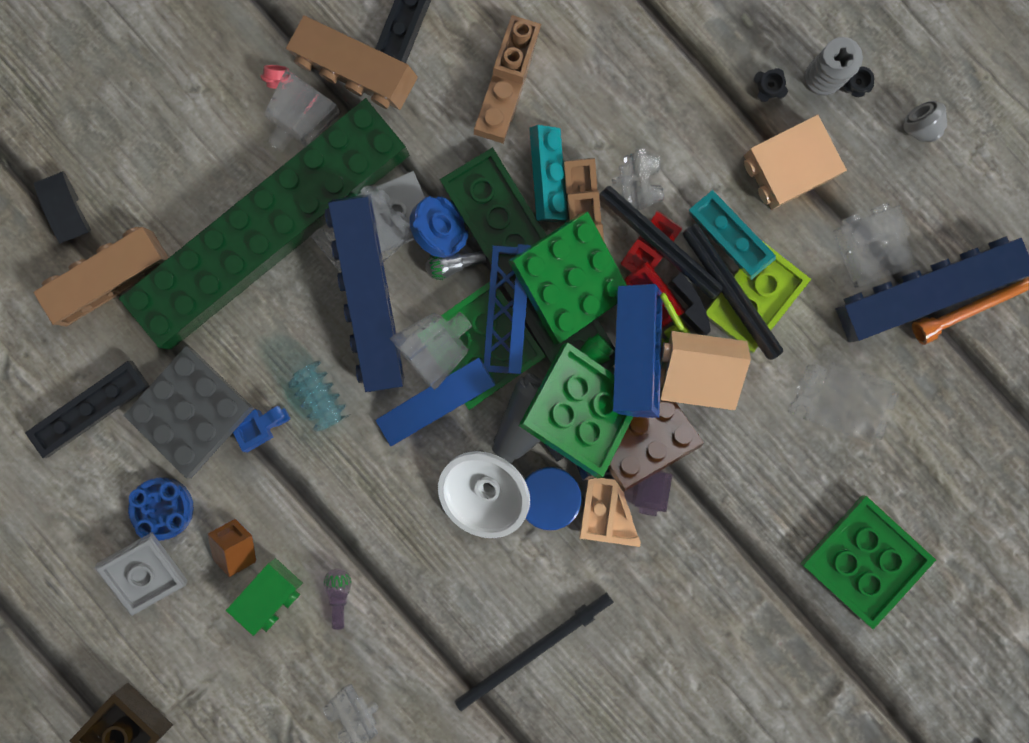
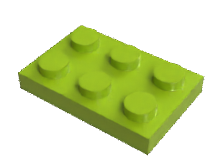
M762 241L776 255V260L752 280L740 268L733 277L768 328L772 330L811 281V278ZM720 292L706 309L709 321L732 339L748 341L749 352L754 353L759 346L722 292Z

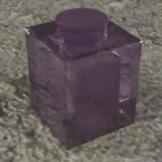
M659 471L634 486L631 504L639 508L638 513L657 516L658 511H667L673 474Z

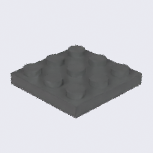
M185 346L123 416L185 478L192 479L253 411L254 407L191 347Z

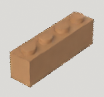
M303 15L286 47L295 57L294 63L309 72L314 68L320 71L319 75L333 84H336L337 80L345 83L344 87L358 96H362L363 93L372 96L371 101L385 109H388L390 105L401 110L418 78L408 64Z
M144 227L131 228L124 232L123 238L114 244L107 243L99 247L95 251L96 254L89 259H81L72 263L68 267L69 271L61 276L55 275L44 280L42 287L33 293L52 325L67 327L135 286L166 261L169 257L154 232Z

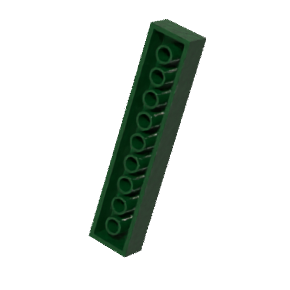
M365 98L122 295L119 300L158 348L172 350L326 224L325 209L329 208L328 203L331 200L353 197L367 191L409 157L410 154L406 146L367 98Z

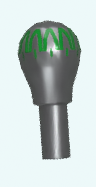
M483 251L465 255L458 253L446 258L431 255L426 262V271L431 278L444 280L463 270L464 267L486 263V257Z

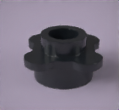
M775 68L765 73L760 71L754 76V82L758 85L759 90L757 98L761 102H767L770 98L774 97L782 99L787 95L788 89L785 87L786 79L782 69ZM768 83H773V87L770 88Z

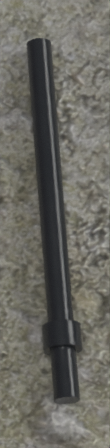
M606 592L588 606L584 604L574 611L575 615L457 698L455 700L457 708L463 711L580 626L584 625L586 627L596 620L594 616L614 603L610 595Z

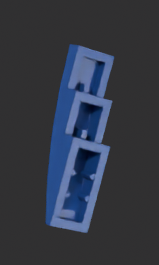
M477 358L375 421L391 447L496 384L481 359Z

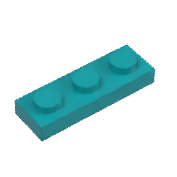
M535 125L530 127L529 131L537 221L546 222L567 221L568 213L561 128Z
M711 190L689 209V214L751 280L776 260V255L714 190Z

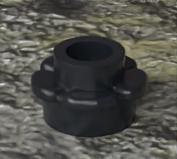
M861 66L858 72L843 85L844 89L847 92L850 91L854 97H863L866 92L869 93L874 87V74L869 68ZM857 79L861 81L860 85L856 83Z

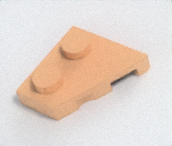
M602 477L587 480L579 537L580 539L640 547L641 542L637 535L632 515L624 496L625 494L615 479Z

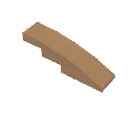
M595 158L563 161L569 221L582 212L588 211L604 240Z

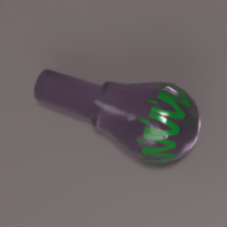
M335 568L325 575L323 583L329 599V605L332 606V629L341 630L345 628L344 606L347 604L352 581L347 571Z

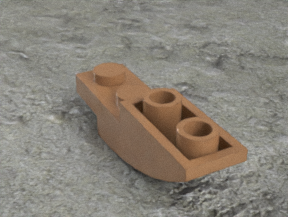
M511 15L493 67V75L474 127V135L504 144L531 64L541 29L540 23Z

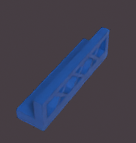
M518 244V247L493 246L484 366L488 372L521 374L527 294L517 276L515 278V285L510 281V278L515 274L514 271H511L506 276L498 267L499 254L518 255L531 245ZM497 272L503 277L499 283H497ZM507 282L514 290V299L503 307L496 298V290ZM496 303L501 310L494 315ZM512 305L513 317L507 311V309H509ZM504 313L512 322V330L501 339L493 329V323ZM493 335L498 339L494 346H492ZM511 336L509 348L504 341ZM502 344L510 354L509 367L490 366L491 352Z

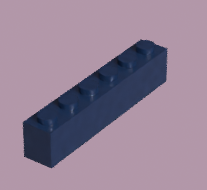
M371 194L333 199L328 203L329 208L325 209V218L328 228H333L335 240L331 241V248L334 260L340 261L342 272L337 274L338 284L341 292L346 291L348 303L344 304V315L347 323L352 322L354 334L350 335V346L352 353H358L360 363L356 365L358 383L364 384L365 392L403 387L405 377Z
M1005 236L989 242L990 249L980 252L977 247L959 254L961 260L951 263L949 258L930 265L932 271L923 275L920 270L901 276L903 282L893 286L891 281L872 287L874 293L863 297L862 292L844 298L845 305L835 309L848 342L866 339L1029 276V254L1023 239L1018 238L1009 241L1008 237Z

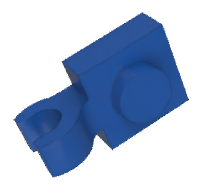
M280 406L272 408L264 415H262L260 410L254 409L235 429L233 434L242 452L248 453L273 438L270 431L271 428L280 426L291 418L286 408L281 409Z

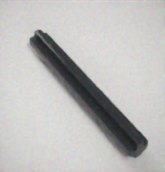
M607 186L600 193L599 198L605 205L709 298L714 299L722 291L723 286L613 187Z
M697 224L688 227L682 233L683 237L707 272L723 286L722 294L768 360H773L784 352L782 346Z

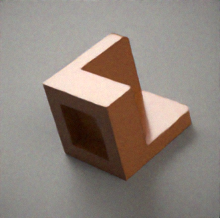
M236 519L208 533L213 561L228 577L235 575L256 562L253 537Z

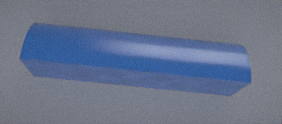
M656 284L618 286L613 412L621 415L659 418L663 302L660 298L662 292Z

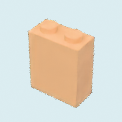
M819 115L752 147L744 155L746 171L751 177H755L760 187L758 188L759 196L764 204H769L771 210L847 171Z
M671 331L669 343H663L661 351V362H664L660 377V400L736 410L751 361L748 341Z

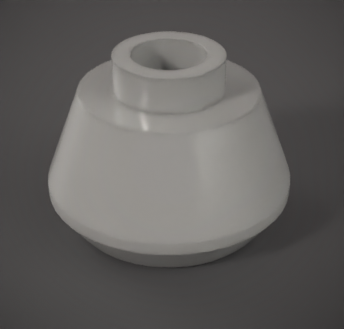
M928 101L920 104L906 116L904 130L922 142L938 140L943 136L944 130L947 127L946 107L943 103L937 101Z

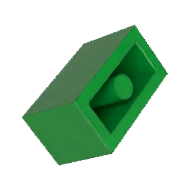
M275 558L263 568L225 611L253 636L261 629L267 632L279 619L276 612L282 606L288 609L301 595L296 590L303 582Z

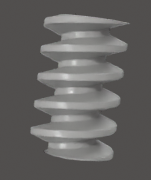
M847 37L835 38L829 42L805 71L804 79L807 87L817 95L826 96L835 93L848 82L862 65V50L857 42Z

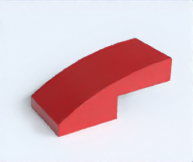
M658 210L650 220L673 242L683 229V227ZM639 236L620 264L633 272L648 261L651 267L655 269L663 256L645 239Z

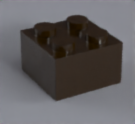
M128 682L113 693L69 741L71 743H157L173 724Z

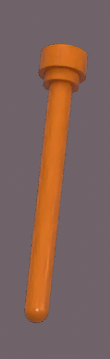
M1029 277L937 319L934 317L930 319L924 317L913 322L912 330L916 339L921 344L926 345L936 340L943 329L1028 291Z

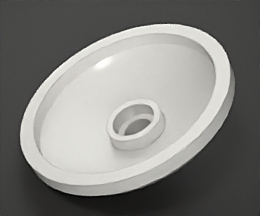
M467 452L452 459L440 475L438 482L440 503L448 517L464 531L479 537L499 538L513 533L524 522L530 508L528 486L520 472L505 459L487 452Z

